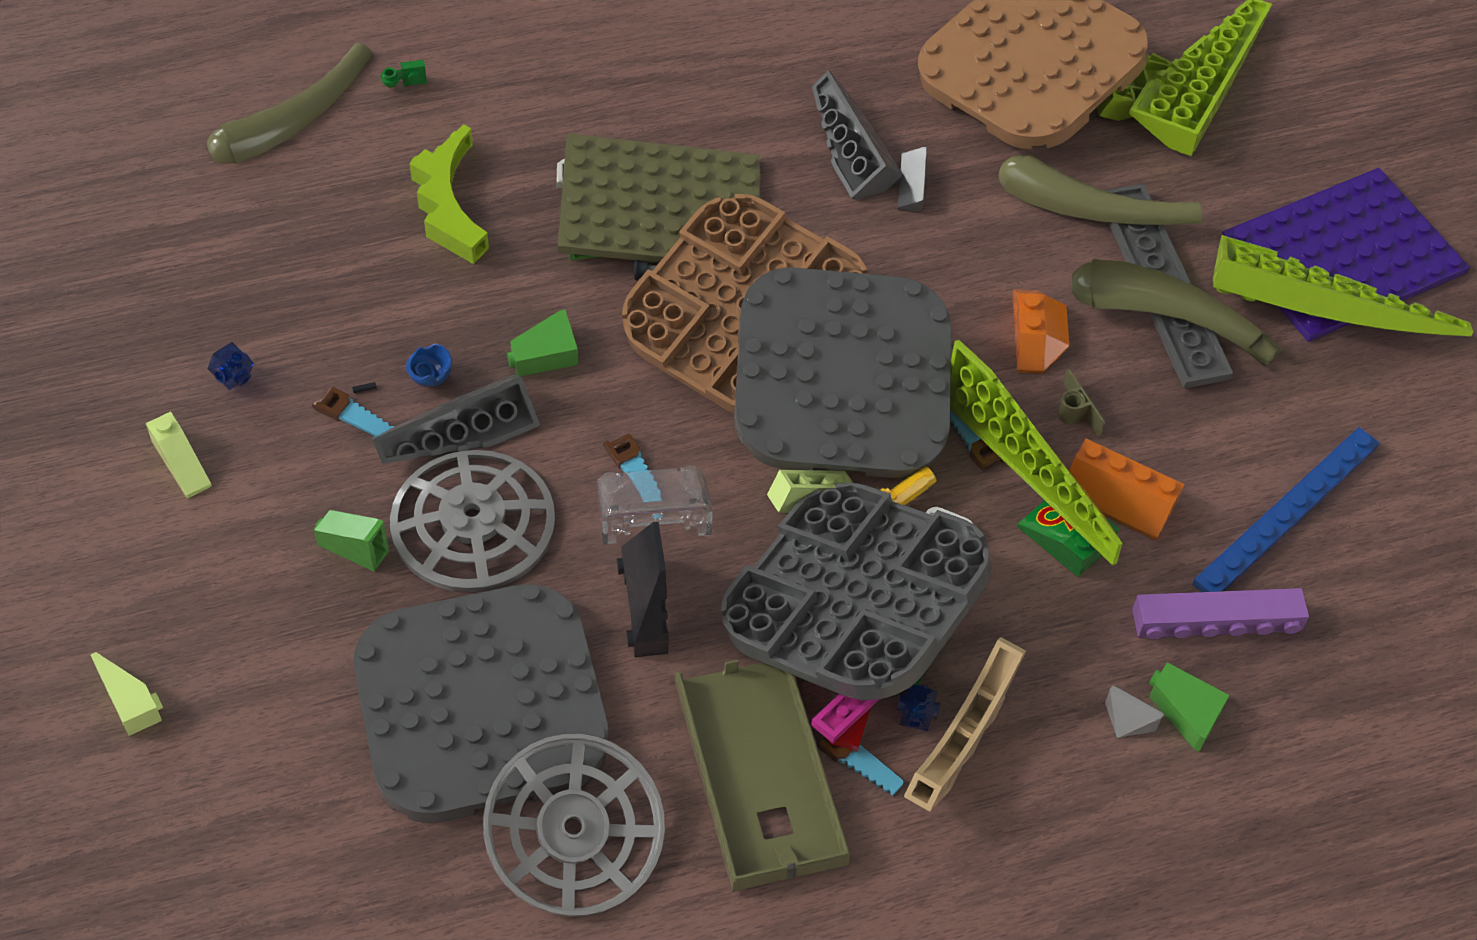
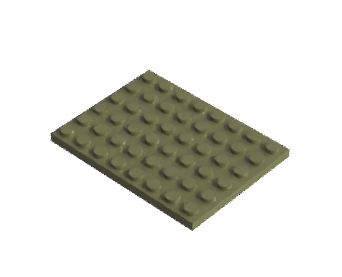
M567 133L557 252L659 263L679 240V231L693 214L707 202L718 197L721 200L734 198L735 194H747L759 198L760 155Z

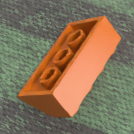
M1087 438L1077 452L1069 469L1105 517L1156 541L1174 510L1184 487L1183 483Z

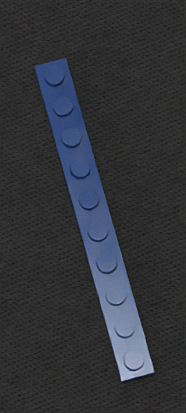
M1358 427L1194 579L1192 585L1201 592L1226 591L1378 448L1380 442Z

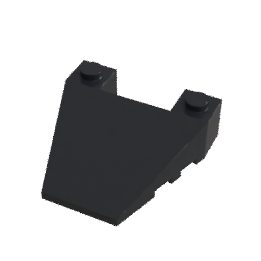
M658 521L652 522L621 547V558H617L618 575L623 574L624 584L627 585L631 630H626L628 647H633L634 657L668 654L669 634L666 622L668 620V612L666 610V568Z

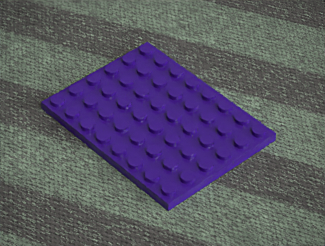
M1380 168L1366 172L1222 232L1223 236L1277 251V257L1289 260L1291 256L1299 259V263L1303 264L1306 268L1310 269L1314 265L1321 267L1329 272L1331 277H1334L1335 274H1340L1377 288V294L1388 297L1389 293L1399 296V299L1402 301L1466 274L1470 268ZM1278 306L1307 342L1351 324Z

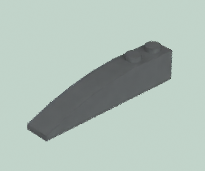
M828 70L812 86L817 109L821 112L823 118L821 124L827 134V147L832 153V166L850 197L854 200L886 192L903 174L860 108L832 72Z
M513 374L422 413L373 437L372 440L380 460L384 464L429 455L434 456L454 451L459 452L479 447H490L541 425L522 377Z

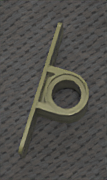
M1066 370L1063 384L1067 391L1063 394L1058 410L1059 419L1066 424H1075L1087 419L1098 437L1101 436L1105 425L1104 419L1071 370Z

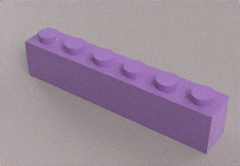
M1302 588L1137 595L1132 608L1138 638L1148 639L1173 636L1176 638H1186L1197 635L1213 637L1222 634L1240 636L1246 633L1267 635L1272 632L1294 634L1303 630L1309 618Z

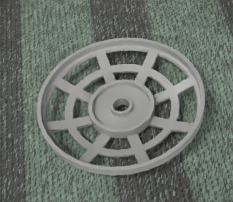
M468 450L446 454L420 467L399 489L390 514V532L395 550L409 570L422 580L436 587L459 592L488 591L518 580L540 562L549 548L555 528L554 503L550 491L539 475L526 464L513 457L484 450ZM468 458L494 459L510 465L501 471L488 466L469 465ZM458 461V467L441 473L430 482L420 479L422 475L435 467L447 462ZM519 470L525 472L537 483L542 491L544 500L528 499L522 486L512 476ZM471 472L487 473L496 477L487 485L473 483ZM460 474L461 485L452 488L450 491L438 486L439 483L447 478ZM506 482L515 490L519 499L503 500L497 490ZM410 486L422 490L416 501L414 517L398 522L399 507L404 494ZM429 494L441 499L439 511L422 515L424 503ZM470 509L479 511V514L474 517L465 515L466 511ZM522 510L521 519L515 531L504 524L505 511ZM530 510H546L545 529L535 547L523 537L529 524ZM440 521L445 534L437 543L428 534L424 525ZM416 528L422 542L432 551L423 565L407 550L400 533ZM497 533L507 539L498 547L484 551L483 542L491 539ZM455 540L461 543L472 544L473 553H459L448 548ZM515 545L528 555L511 569L497 575L488 576L486 561L505 554ZM441 557L455 562L475 563L477 578H453L434 572L433 569Z
M561 734L547 737L530 744L517 753L502 768L493 782L486 800L483 816V836L487 854L494 870L503 883L518 898L532 907L550 914L567 917L589 916L601 913L620 905L632 896L646 882L656 866L662 850L665 833L664 810L661 798L653 779L643 765L629 752L615 743L585 734ZM573 745L571 764L553 766L536 775L526 761L532 755L546 749ZM585 747L595 748L610 754L621 761L629 770L615 781L603 771L583 765ZM517 769L527 783L516 797L511 815L493 813L495 801L501 787L508 776ZM570 774L569 790L552 795L543 784V781L551 777ZM582 775L592 777L608 788L596 798L590 793L581 790ZM636 779L642 784L650 801L653 825H635L633 808L624 789ZM534 791L544 805L537 818L521 817L522 806L528 795ZM615 797L623 809L626 825L609 824L608 814L604 807ZM576 819L581 825L580 832L578 834H569L564 826L566 820ZM492 825L510 828L512 847L521 864L509 874L502 867L496 853L492 837ZM519 829L536 831L541 847L529 857L522 847ZM608 836L625 837L621 852L612 863L600 850ZM634 838H653L647 861L639 875L631 883L619 869L630 855ZM548 856L563 862V880L547 875L536 866ZM592 859L603 871L590 879L575 881L576 863ZM530 873L542 883L562 889V907L537 900L523 891L516 883ZM610 879L622 891L603 903L583 908H574L575 890L592 888Z

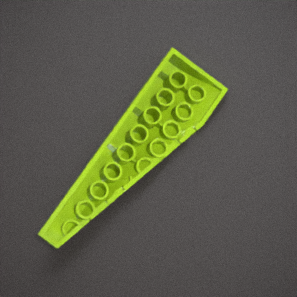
M1246 0L1235 9L1233 15H1228L1224 18L1221 25L1212 28L1210 34L1204 35L1184 51L1181 58H1176L1172 61L1169 68L1161 70L1154 80H1149L1131 107L1129 114L1168 148L1192 156L1244 63L1272 8V3L1263 0Z
M1221 236L1213 275V287L1223 294L1235 293L1248 301L1259 300L1318 317L1369 327L1439 335L1472 336L1473 334L1471 323L1440 311H1435V314H1431L1428 308L1416 302L1407 305L1397 295L1389 293L1388 297L1376 293L1377 288L1340 274H1335L1334 277H1331L1329 272L1321 267L1314 265V267L1309 269L1299 263V259L1290 256L1289 260L1277 257L1278 252L1272 249Z
M956 340L950 365V410L1112 565L1117 564L1123 543L1098 506L1043 439L994 372L960 340Z

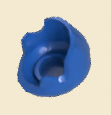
M433 344L424 348L419 347L407 360L406 371L418 385L436 387L442 385L450 376L452 357L449 350L440 344Z

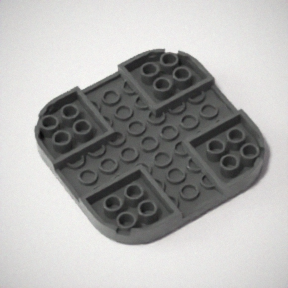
M793 267L775 269L753 282L744 296L739 317L734 426L741 444H745L754 454V458L766 465L779 469L812 470L814 467L865 472V476L883 478H906L923 467H928L937 460L947 441L950 427L951 322L945 304L933 290L918 281L904 277Z
M838 483L835 484L836 489H827L821 493L819 488L809 493L790 510L778 525L779 536L754 567L746 565L727 589L721 605L723 623L734 647L753 659L850 698L863 701L882 699L910 688L925 673L988 585L992 574V560L984 534L971 522L939 510L934 515L910 508L893 502L890 493L866 485Z
M532 584L515 585L402 608L387 613L375 620L364 631L357 643L354 653V669L377 787L387 805L392 810L396 809L407 815L410 820L422 823H440L475 815L474 810L485 808L493 782L502 768L517 753L530 744L544 738L561 734H585L609 741L607 718L580 616L574 605L566 597L553 589ZM573 745L546 749L532 755L526 761L536 775L553 766L571 764ZM585 747L583 765L599 769L602 763H605L608 753L595 748ZM517 769L508 776L501 787L495 805L515 801L521 789L526 785L527 782ZM570 774L551 777L543 781V784L552 795L569 790ZM582 775L581 788L594 778ZM532 791L527 797H533L534 802L540 801L539 797L534 793V791Z

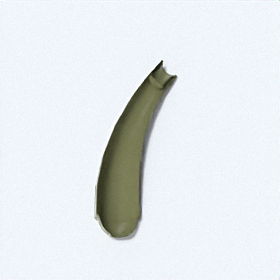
M355 43L331 71L303 92L267 109L220 124L219 128L210 134L206 142L211 159L218 163L235 162L237 164L263 154L296 135L322 115L344 93L372 57V51L362 43Z
M1032 155L1012 156L1005 160L999 169L998 177L1001 185L1004 187V191L1031 205L1062 215L1100 222L1174 225L1202 223L1200 201L1161 202L1110 193L1078 181L1050 167Z
M1093 259L1092 262L1079 266L1072 274V294L1078 301L1091 305L1093 309L1144 311L1187 320L1212 330L1240 346L1265 367L1283 350L1257 326L1231 307L1200 288L1162 271L1124 261Z

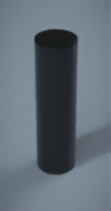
M372 382L354 386L352 390L353 393L376 389L377 387L376 383Z

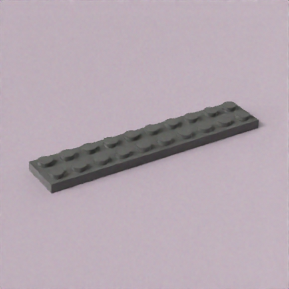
M1144 184L1104 190L1131 198L1151 200ZM1108 222L1125 262L1162 271L1191 284L1164 225ZM1149 312L1183 388L1232 379L1234 373L1214 331L1184 319Z

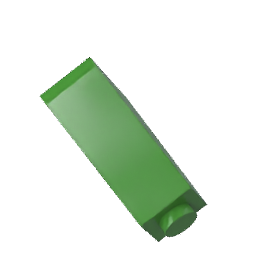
M565 309L556 312L510 341L511 352L507 353L509 367L515 368L516 375L526 376L578 365V349Z
M329 510L325 517L320 518L315 525L314 532L318 546L375 572L389 552L384 521L380 519Z
M1167 662L1162 672L1159 670L1155 671L1149 685L1153 686L1149 697L1192 748L1199 752L1222 712L1229 695Z

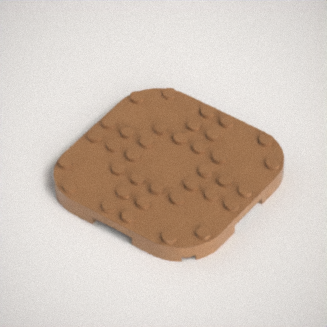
M973 0L927 40L919 53L918 67L924 90L935 100L950 109L956 106L986 124L987 132L1005 143L1017 148L1033 150V146L1047 145V148H1050L1071 138L1089 122V114L1115 90L1123 91L1134 81L1146 66L1148 40L1145 29L1135 18L1103 0Z
M735 194L734 198L723 200L718 197L704 204L693 214L679 231V240L654 270L648 269L631 289L625 299L622 310L624 330L632 349L641 358L734 414L739 317L744 296L753 282L770 271L788 267L868 274L864 262L855 252L828 236L823 239L786 218L784 211L765 200L747 194Z

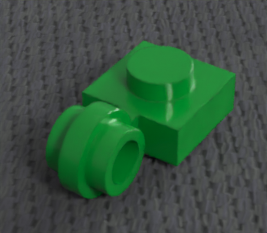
M424 60L400 62V70L388 67L380 75L381 82L388 88L397 86L400 80H403V86L427 83Z

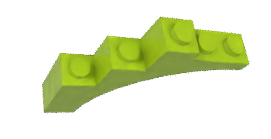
M463 124L442 145L438 146L433 153L424 149L409 164L412 181L421 185L417 191L419 209L428 213L424 220L426 237L474 264L489 249L488 233L473 223L461 210L452 191L455 170L462 157L473 146L472 129Z

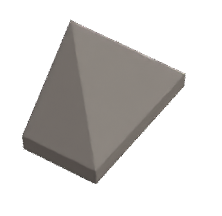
M1114 685L1110 688L1105 701L1117 738L1155 732L1164 713Z

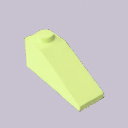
M171 412L146 423L153 445L187 499L212 487L188 439Z
M779 470L767 495L779 513H789L797 502L819 488L822 493L827 489H836L835 484L853 482L845 471Z
M97 652L91 654L96 669L128 736L162 721L158 710L162 709L163 706L156 692L150 694L146 684Z

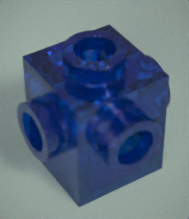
M231 342L213 353L207 369L218 382L222 383L228 390H231L235 386H243L249 381L254 362L246 353H243Z
M912 685L908 688L907 694H900L897 711H902L900 725L928 732L931 718L937 720L940 702L935 701L937 690L930 689L925 685Z

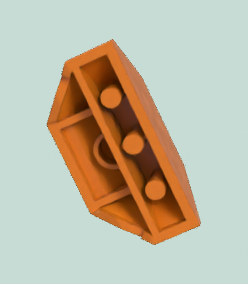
M1013 289L1017 373L1043 374L1069 348L1067 306L1038 290Z

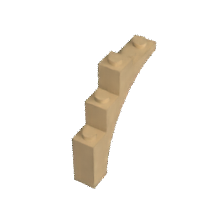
M1002 637L997 640L984 668L955 719L933 752L915 772L904 795L905 798L930 812L952 789L962 766L974 754L984 731L994 722L1026 650Z

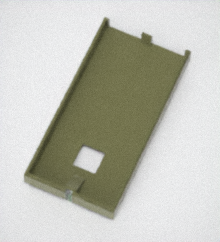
M738 659L726 661L724 671L693 678L682 679V671L675 672L676 689L732 892L849 865L851 855L795 675L766 663L738 668ZM785 807L793 833L764 839L757 813Z

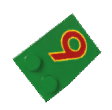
M1045 500L1017 524L1021 531L1077 577L1102 557ZM1107 519L1115 533L1118 534L1119 527Z

